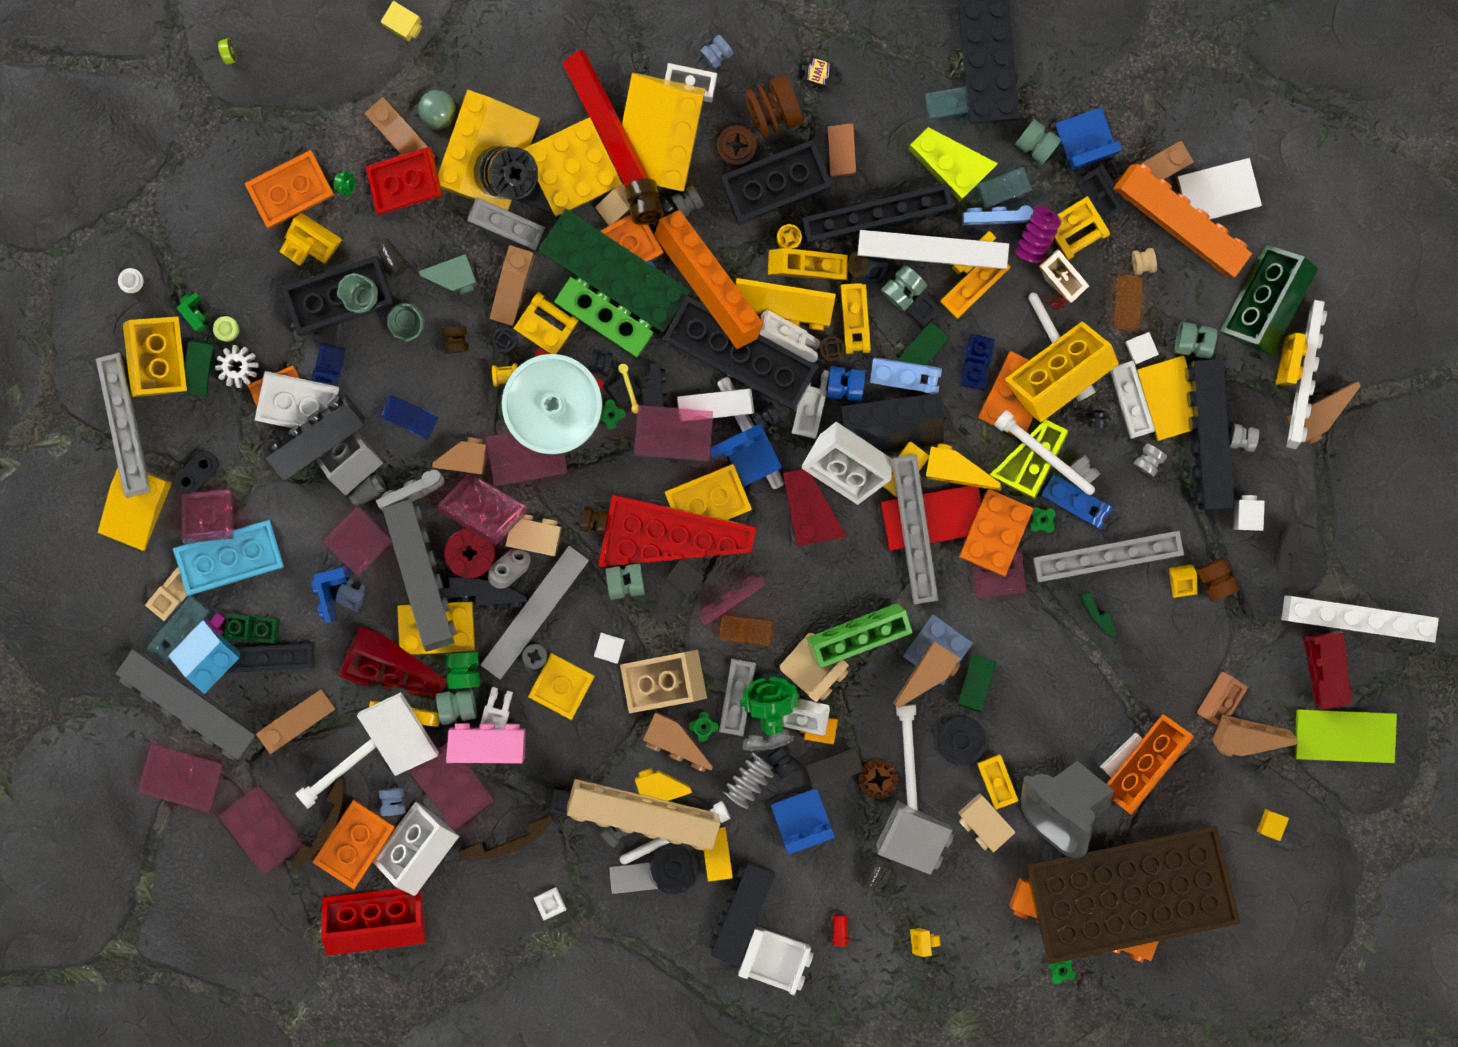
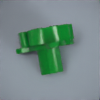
M771 677L769 679L770 684H766V679L760 678L751 682L749 687L743 691L740 706L744 707L745 712H751L752 717L761 718L762 732L774 736L783 732V717L792 713L793 708L798 706L800 695L797 693L796 687L789 684L786 679Z

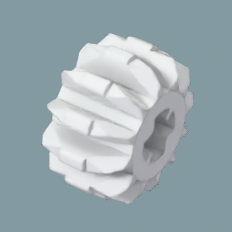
M234 345L232 353L225 348L223 352L226 358L217 357V360L223 362V364L217 365L215 369L224 371L218 378L220 380L227 378V386L233 385L235 381L237 388L242 387V380L247 385L251 384L248 376L257 377V373L251 370L252 368L259 367L258 363H251L256 355L253 353L247 355L248 348L246 347L239 351V347ZM235 361L242 363V366H239L242 368L240 372L232 370V367H235L233 365Z

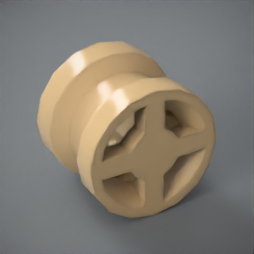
M1148 248L1145 252L1132 251V265L1135 275H1141L1145 271L1150 273L1157 272V261L1153 248Z

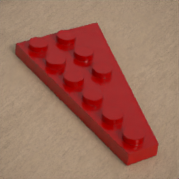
M614 494L611 499L598 567L749 553L753 551L757 527Z

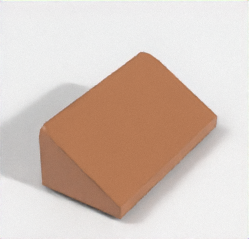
M853 123L829 126L830 176L855 175Z
M1222 672L1197 713L1218 726L1222 715H1232L1248 687L1234 677Z

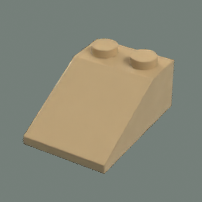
M698 650L620 665L629 713L707 699Z

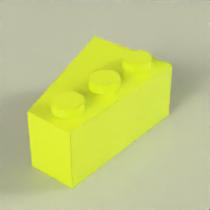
M929 127L908 148L942 185L948 184L950 193L959 202L998 164Z
M1045 420L1030 435L1057 456L1068 435V430ZM1022 443L990 476L998 482L1035 500L1052 465L1025 443Z

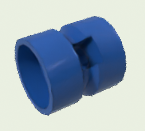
M830 366L826 398L841 399L842 396H845L849 401L861 402L865 370L851 369L849 372H846L843 367ZM846 381V386L840 385V382Z

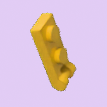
M866 284L841 285L845 354H853V351L870 353ZM852 334H861L862 341H853Z

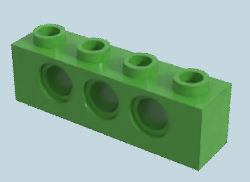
M570 277L554 303L638 359L654 335V332L650 330L652 325L641 318L636 321L630 317L632 312L620 304L616 308L609 303L610 297L601 291L595 294L588 289L590 284L580 277L576 280ZM582 296H589L592 299V304L589 308L583 309L578 306V300ZM604 309L610 310L613 314L612 319L606 323L599 320V313ZM624 323H629L633 326V332L629 336H623L619 333V328Z
M896 603L806 639L813 660L820 668H823L913 632L906 610Z

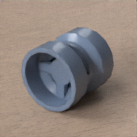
M720 35L713 39L712 44L704 46L699 50L703 58L714 70L721 65V61L724 58L729 59L734 54L731 47Z
M403 788L379 790V798L382 800L381 816L406 813L405 805L402 803V797L404 796Z

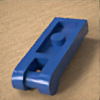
M1052 474L1041 493L1042 497L1100 530L1105 524L1103 520L1106 515H1110L1113 507L1086 494L1083 490L1055 474ZM1092 506L1098 509L1094 517L1088 514Z

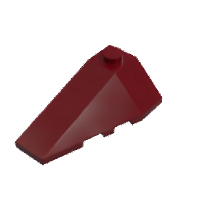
M361 626L352 639L338 673L339 677L360 685L369 686L370 683L384 685V689L392 690L393 687L405 688L408 693L435 698L436 694L441 693L447 684L446 679L387 637Z

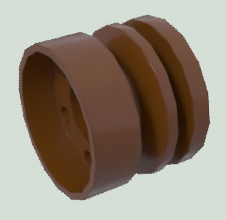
M785 74L769 80L771 91L769 93H766L761 84L756 85L759 97L755 96L752 88L745 90L749 115L755 128L759 130L764 139L770 137L768 125L771 126L775 134H778V121L780 120L783 121L788 129L804 122L796 96Z

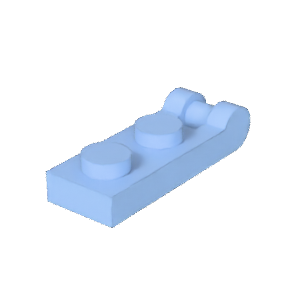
M1026 205L1017 211H1007V207H993L992 212H982V208H968L967 212L961 215V225L1026 223L1033 214V210Z
M874 357L870 383L936 394L939 393V385L937 383L938 377H941L942 369ZM922 374L928 375V383L921 382Z

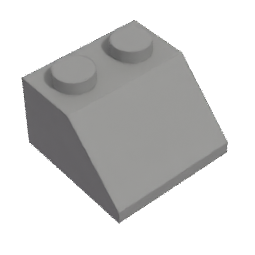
M358 431L315 459L327 478L345 495L352 489H355L359 483L383 464L376 452Z

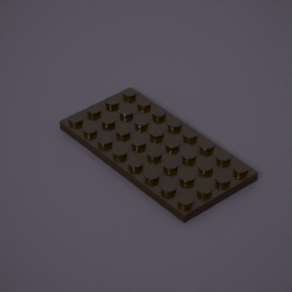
M1217 826L1088 852L1083 857L1077 859L1064 857L1025 866L1048 965L1241 924Z

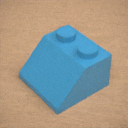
M203 619L169 654V657L182 674L205 694L239 659L240 652Z

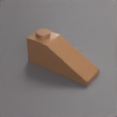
M384 97L364 113L401 155L427 147Z
M1181 140L1142 164L1148 166L1153 171L1152 175L1155 178L1165 180L1193 163V160ZM1123 175L1112 180L1115 185L1118 183V181L1121 179Z
M509 245L489 319L514 326L534 262L535 254L533 252Z
M1359 382L1351 383L1311 404L1310 416L1308 419L1305 418L1304 427H1307L1305 442L1308 441L1309 444H1312L1323 438L1321 434L1329 430L1360 388ZM1292 414L1287 416L1289 422H1291Z
M932 641L893 704L899 708L946 680L949 675L953 677L960 667L958 663L960 658Z
M321 689L256 733L267 751L272 754L336 708Z
M1226 715L1221 716L1213 738V743L1219 752L1226 756H1233V754L1238 756L1251 755L1296 745L1298 741L1291 730Z

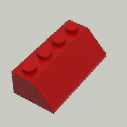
M397 888L322 898L321 939L327 956L426 944V923L422 890L420 889L415 896Z

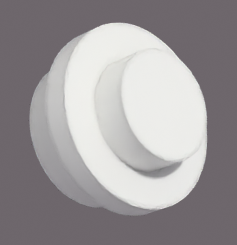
M132 268L123 270L118 277L119 287L127 293L138 292L144 283L142 274Z

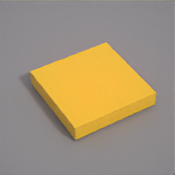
M551 653L528 697L572 720L595 675Z

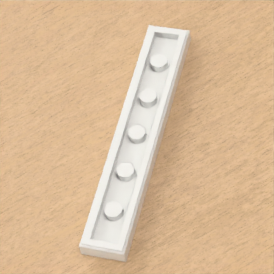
M860 230L857 256L1007 269L1009 244Z

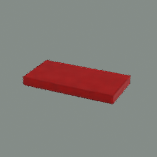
M965 486L923 494L930 543L968 536L981 504L979 487ZM898 500L880 502L889 551L905 548Z

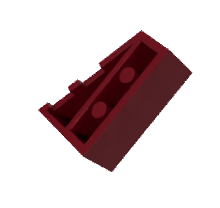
M803 469L782 473L797 546L847 537L810 473Z
M1329 630L1302 635L1315 707L1323 710L1351 705L1350 698L1353 697V692L1348 679L1344 632Z

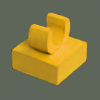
M293 230L289 233L279 252L300 266L305 262L314 243Z
M921 928L910 929L912 954L921 957L932 956L931 947L940 946V936H934V934H930L929 930Z

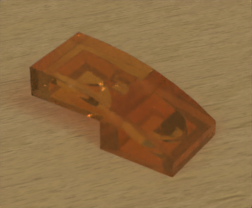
M1117 275L1114 328L1139 330L1143 288L1142 276Z
M722 615L719 640L771 646L774 621Z

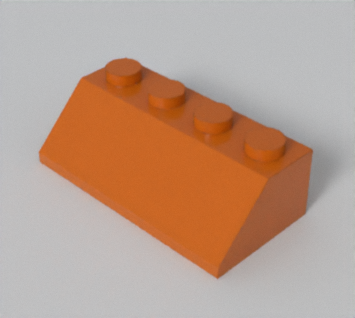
M1163 714L1107 782V785L1114 790L1112 801L1132 815L1194 739V736Z

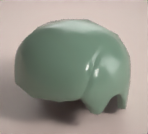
M436 89L425 93L421 98L418 108L420 120L430 130L440 131L449 127L456 114V105L453 97L445 91Z
M353 273L345 276L339 282L337 296L342 300L347 310L362 314L370 311L376 304L378 289L369 277Z
M399 303L392 307L387 315V326L392 335L405 342L418 337L424 329L425 318L423 312L414 304Z

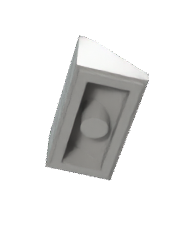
M650 862L609 867L612 894L658 889L651 881L649 875Z

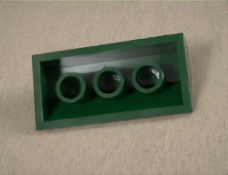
M1266 244L1220 331L1254 350L1272 356L1318 268L1304 256Z

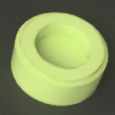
M223 316L215 321L213 332L218 339L229 342L238 336L239 325L235 319Z

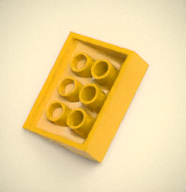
M632 72L622 126L649 179L655 180L657 186L684 192L706 89Z
M467 90L438 173L441 189L474 201L476 198H480L508 211L512 200L490 197L478 188L474 179L476 160L484 150L492 146L519 147L521 149L531 146L540 118L488 96Z

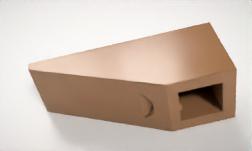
M657 711L655 712L643 739L647 742L646 746L658 752L662 748L670 752L669 757L680 762L683 759L693 762L691 766L705 772L706 768L712 770V763L679 721Z

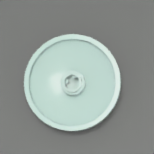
M546 354L527 360L512 373L504 388L502 412L509 431L522 445L543 454H562L578 448L592 436L601 418L602 396L596 379L585 366L567 356Z

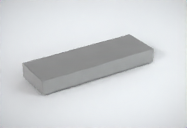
M480 198L475 199L467 218L468 222L532 250L537 249L545 227Z
M731 659L719 732L739 736L744 735L747 712L744 711V707L740 706V701L743 698V691L753 682L756 663Z

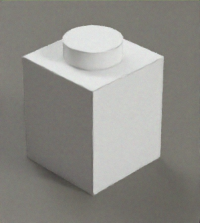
M1242 495V500H1234L1233 530L1263 531L1264 501H1257V496Z

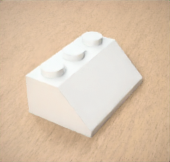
M835 422L819 435L802 464V469L858 505L891 480L892 460L889 456L838 422Z
M415 802L373 860V863L395 887L415 896L453 846L459 835L447 823L420 803Z

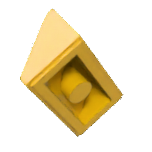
M300 213L293 219L284 237L287 238L293 230L300 233L314 243L309 254L325 265L329 262L342 241L340 237L303 213Z

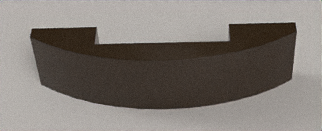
M340 776L326 799L334 804V807L314 845L307 841L303 843L291 867L297 868L313 857L323 847L337 826L346 798L345 777Z
M548 814L529 822L528 828L530 833L486 849L484 841L477 842L460 849L458 852L459 857L466 859H489L517 851L531 843L545 831L554 818L553 814Z

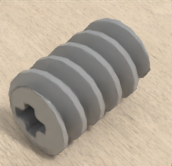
M753 752L751 755L755 761L746 760L745 763L749 769L740 768L739 771L742 777L733 776L736 785L728 783L727 787L730 792H723L737 805L745 809L749 808L746 799L750 801L755 800L752 791L761 793L762 790L758 784L765 786L768 784L764 776L770 778L774 776L771 771L772 767Z

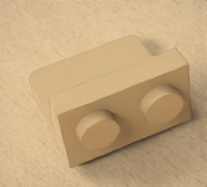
M808 633L781 663L780 670L807 693L815 702L819 699L824 701L832 692V689L829 687L835 681L841 682L849 671L846 668L849 665L844 660L820 668L812 658L806 639L815 634Z

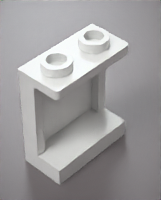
M755 925L738 969V976L746 979L750 977L795 995L796 990L801 991L805 980V976H802L805 966H810L814 953L810 952L811 947L809 944Z

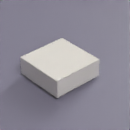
M1149 332L1125 342L1134 364L1159 355Z
M601 633L594 657L618 664L625 639Z
M557 887L534 897L543 920L567 910Z

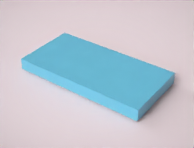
M270 520L173 548L187 596L284 567Z

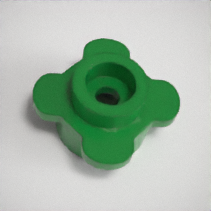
M343 170L342 173H338L335 177L334 189L340 195L345 194L346 197H350L355 188L354 175Z
M607 400L605 407L602 409L600 420L606 423L608 429H615L619 420L625 418L626 412L624 409H619L613 400ZM610 412L613 413L612 417H609L608 415Z
M1036 507L1031 513L1033 516L1032 523L1030 524L1031 530L1034 532L1045 530L1047 533H1051L1055 529L1053 525V518L1056 515L1055 511L1051 508L1040 510V508Z
M701 712L698 719L689 723V729L698 735L700 741L704 742L708 740V736L712 732L718 730V724L709 718L707 712ZM705 724L706 728L702 729L701 725Z
M1072 960L1048 965L1053 974L1052 981L1055 984H1060L1063 980H1073L1076 973L1071 967Z

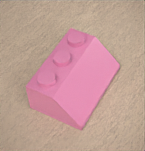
M455 723V727L449 729L446 763H523L525 759V728H520V724H505V728H495V724L482 723L480 728H470L469 723Z

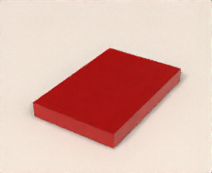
M425 147L366 166L377 215L387 214L443 196L432 147Z

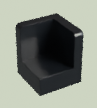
M854 247L847 264V270L862 285L882 283L889 262L885 258L857 256L858 247Z

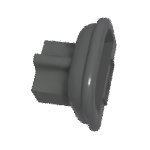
M1076 761L1054 778L1046 774H1038L1033 777L1025 776L1021 793V808L1028 823L1039 835L1067 857L1077 859L1086 854L1092 836L1095 817L1111 806L1114 790Z

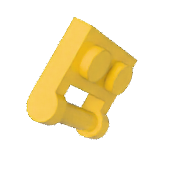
M1087 196L1058 214L1062 223L1057 228L1058 232L1054 236V240L1059 246L1061 253L1067 260H1070L1074 257L1075 253L1099 238H1106L1110 235V232ZM1094 223L1096 227L1094 231L1071 245L1067 244L1066 238Z
M538 292L513 329L548 353L557 354L578 324L579 319L575 316L570 317L545 300V296ZM540 307L565 324L564 330L560 331L535 314L536 309Z

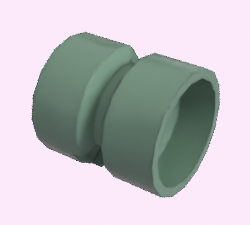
M1034 118L1015 145L1025 153L1031 150L1033 159L1043 165L1062 139L1054 133H1044L1045 126Z
M904 264L896 272V279L894 281L889 280L881 289L883 295L903 312L913 303L912 297L919 296L927 287L926 282L915 271Z
M1182 321L1176 335L1175 353L1184 355L1194 353L1195 357L1210 360L1216 345L1217 329L1202 326L1198 329L1196 324Z
M640 563L626 565L623 570L620 567L606 568L610 600L624 598L626 594H629L631 597L645 595ZM624 578H631V584L625 585Z
M472 688L458 689L455 695L448 691L436 694L437 708L442 725L457 722L458 717L463 721L477 719V709Z

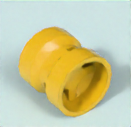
M784 225L778 231L777 244L780 248L797 249L800 245L802 234L795 225Z

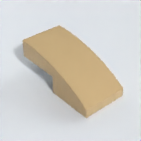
M179 567L176 568L164 585L158 588L145 605L163 621H166L187 597Z

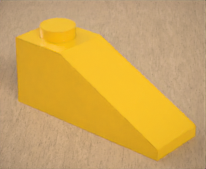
M788 248L769 250L768 275L847 280L848 255Z
M938 444L937 448L931 447L926 472L928 479L1001 491L1002 485L1000 482L957 451L952 450V446Z

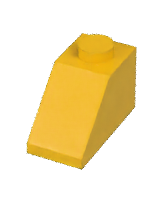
M653 768L639 772V777L635 778L640 795L669 801L692 793L690 785L660 770L653 771Z

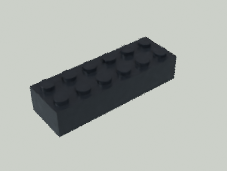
M687 295L663 338L664 342L794 412L819 369L817 365L761 335L758 336L757 340L736 349L706 306Z

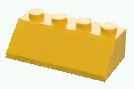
M736 279V287L760 319L761 314L765 310H770L797 326L800 323L809 324V329L824 331V327L829 328L836 294Z
M1082 321L1005 378V381L1025 409L1038 421L1043 422L1119 365L1112 345Z

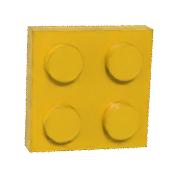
M1294 333L1285 336L1275 385L1286 387L1297 384V380H1301L1303 374V366H1300L1302 356L1306 355L1308 349L1305 334Z

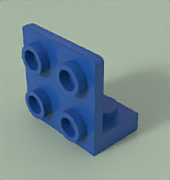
M1102 108L1066 119L1055 125L1058 136L1062 139L1061 144L1071 171L1117 155L1122 151L1120 142L1113 141Z
M761 424L709 449L713 458L720 454L724 458L729 456L743 486L781 469L780 462Z
M350 566L313 575L314 580L311 581L312 589L315 595H319L321 603L317 606L321 619H325L326 623L338 620L329 586L347 582L346 577L352 576Z
M816 788L771 804L788 855L835 838Z

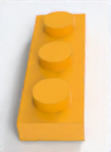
M1008 263L1007 269L975 267L940 303L958 319L1011 267Z

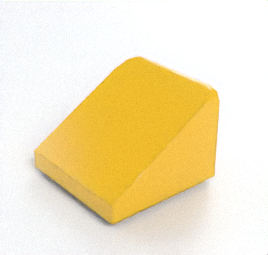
M1193 565L1169 568L1173 598L1198 594L1197 573Z
M1265 809L1257 832L1280 841L1289 818Z

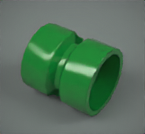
M478 651L446 653V666L451 670L447 674L449 689L480 686L479 672L475 670L479 665Z

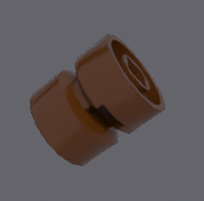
M1227 557L1217 559L1197 569L1201 581L1207 583L1205 590L1210 602L1222 599L1240 590L1235 576H1230L1229 574L1232 569Z

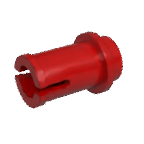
M833 915V938H831L833 946H848V941H851V938L848 937L849 916Z

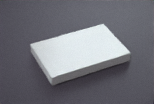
M1250 158L1177 177L1180 194L1186 196L1191 201L1190 205L1196 210L1200 208L1208 213L1210 216L1209 220L1262 206Z
M265 371L255 421L289 428L296 425L301 426L307 422L311 414L316 411L322 412L327 408L328 403L338 396L339 387Z
M401 692L360 711L357 715L395 776L429 761L439 754Z

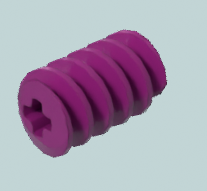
M1043 206L1034 207L1033 211L1036 214L1030 216L1031 222L1026 224L1028 231H1023L1022 236L1024 239L1019 240L1018 244L1020 247L1015 249L1016 254L1021 259L1029 262L1039 263L1045 260L1046 253L1049 252L1054 236L1058 232L1057 228L1062 223L1061 218L1054 211Z

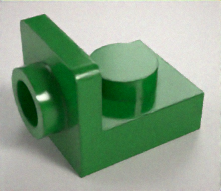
M196 292L193 295L188 293L179 301L181 305L177 309L193 329L201 333L207 328V325L203 322L206 317L197 307L194 310L192 307L203 298Z

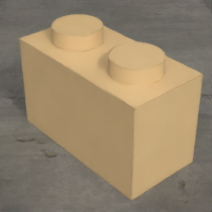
M522 513L518 514V518L512 517L506 546L556 556L562 527L557 526V521L543 518L542 523L532 521L533 516Z
M980 793L958 812L962 817L959 822L968 832L972 829L976 832L978 837L975 840L984 850L990 848L995 852L1016 833Z

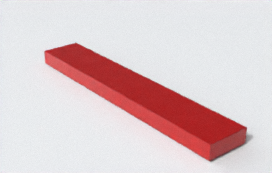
M578 50L565 60L563 65L624 186L626 187L629 183L639 179H649L585 51Z

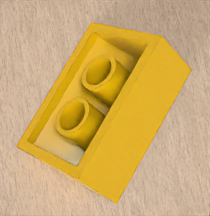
M179 317L136 319L124 322L123 330L131 397L187 391Z

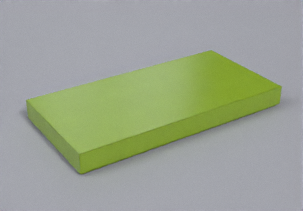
M1297 709L1295 737L1298 741L1295 745V759L1395 763L1397 714Z

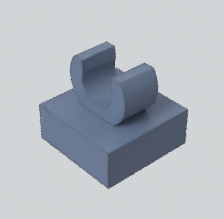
M349 579L346 585L341 584L335 602L358 612L362 606L365 585L362 584L359 590L351 588L353 580Z

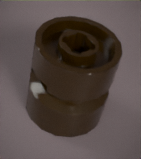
M639 179L625 187L627 201L630 205L629 210L634 224L648 225L659 221L663 217L664 212L661 201L658 199L659 191L655 180Z

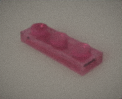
M754 575L741 582L744 587L736 592L734 589H731L722 595V602L716 606L712 602L701 609L702 615L699 619L703 625H707L766 585L762 577L755 578Z

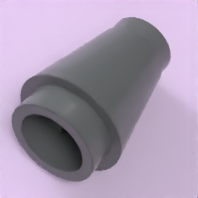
M378 474L369 475L349 494V498L355 506H359L381 497L383 492L387 490V486Z

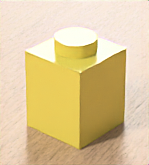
M395 1L392 2L381 20L383 27L407 42L412 37L415 39L422 28L420 17Z

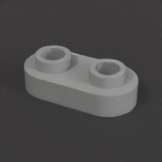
M518 548L508 551L490 567L488 573L489 583L496 588H506L528 570L530 555L525 550Z

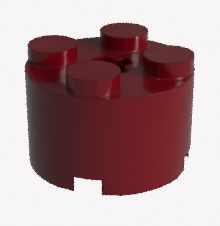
M476 528L457 531L449 538L445 547V560L448 567L453 573L464 578H476L486 574L497 558V548L493 539L486 532ZM469 546L472 547V550L477 551V555L473 556V560H470L469 556H465V551L469 550Z

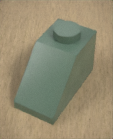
M466 254L419 271L423 279L454 293L459 292L460 295L473 291V286L478 285Z

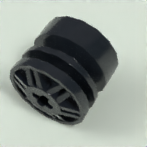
M492 146L478 156L474 166V179L478 188L485 195L499 199L518 200L528 196L535 188L538 180V167L534 157L524 149L519 147Z

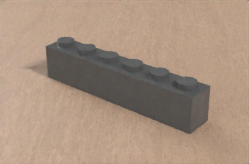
M408 499L383 507L425 651L428 652L455 643L453 635L457 634L453 620L448 621L446 612L450 611L446 597L441 598L439 589L443 588L440 575H435L432 566L436 565L433 551H427L425 544L430 542L426 528L421 529L419 520L423 519L419 505L414 506L412 500Z
M139 648L132 649L115 673L120 677L119 681L123 685L131 689L132 687L138 689L141 692L139 695L150 703L153 701L158 703L163 713L170 717H173V715L182 720L180 724L190 731L194 729L202 734L201 739L212 746L214 743L222 748L221 753L229 759L242 758L257 737L256 733L258 732Z

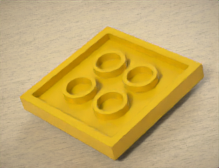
M590 117L524 148L535 159L538 167V182L555 217L560 216L565 208L571 211L622 185Z

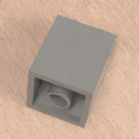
M897 801L876 843L879 855L931 875L933 869L938 870L943 860L941 853L944 847L948 848L954 834L951 833L952 828L950 825Z

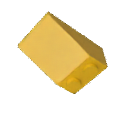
M117 468L110 485L98 533L145 551L172 482L147 472L151 492L126 498L123 492L119 468Z

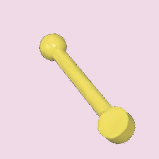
M621 364L618 369L623 374L633 405L631 410L633 413L638 414L641 411V407L636 402L628 377V366Z

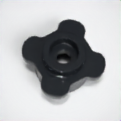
M1091 410V413L1085 414L1088 426L1092 428L1108 427V421H1111L1110 414H1106L1105 410Z

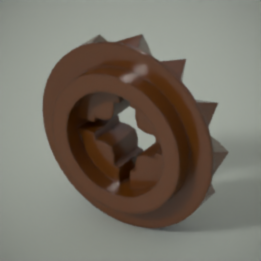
M730 126L719 135L717 141L718 153L727 163L733 165L745 164L753 158L756 152L757 143L755 136L744 126ZM739 135L740 144L748 147L740 148L736 156L734 148L726 144L734 143L736 136Z
M882 759L871 760L862 767L859 773V785L862 791L869 797L884 799L893 794L896 789L898 774L891 763ZM875 769L878 770L881 776H889V778L882 781V789L879 788L877 783H868V781L875 778Z

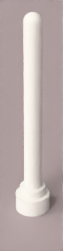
M1032 292L1029 294L1028 299L1051 342L1054 343L1060 336L1036 293ZM1089 386L1076 396L1078 402L1096 393L1093 386Z
M1008 410L1004 411L995 422L994 426L999 430H1005L1007 433L1010 431L1086 494L1092 495L1095 492L1093 485L1018 426L1014 415Z
M904 704L899 708L896 706V713L899 716V720L902 721L907 805L918 810L912 720H914V715H916V704Z
M373 740L367 741L311 788L309 786L305 789L301 788L295 793L307 809L315 804L314 800L318 798L317 795L376 748Z
M723 801L713 805L714 808L710 809L711 812L719 814L721 823L731 819ZM658 837L623 854L620 857V862L628 864L670 842L667 839Z

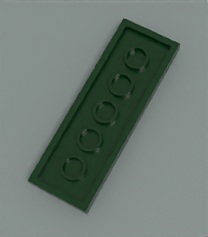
M566 208L539 248L540 252L663 333L679 310L686 295L688 296L690 290Z

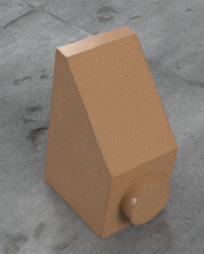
M468 437L467 442H459L434 461L432 468L484 475L488 445L482 444L483 439Z

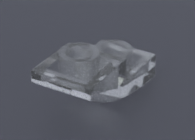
M784 729L783 732L774 736L768 735V741L763 740L764 736L749 735L748 739L743 738L742 750L758 751L778 748L793 742L794 735L789 734V729Z

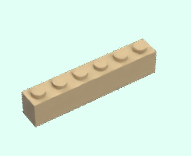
M577 779L574 780L567 804V816H571L576 821L583 822L588 820L595 822L601 827H617L626 833H633V831L643 833L644 836L652 839L660 837L667 839L673 844H689L698 850H705V848L713 849L720 826L719 814Z

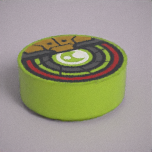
M229 38L220 40L218 47L223 62L227 65L236 63L237 55L232 41Z

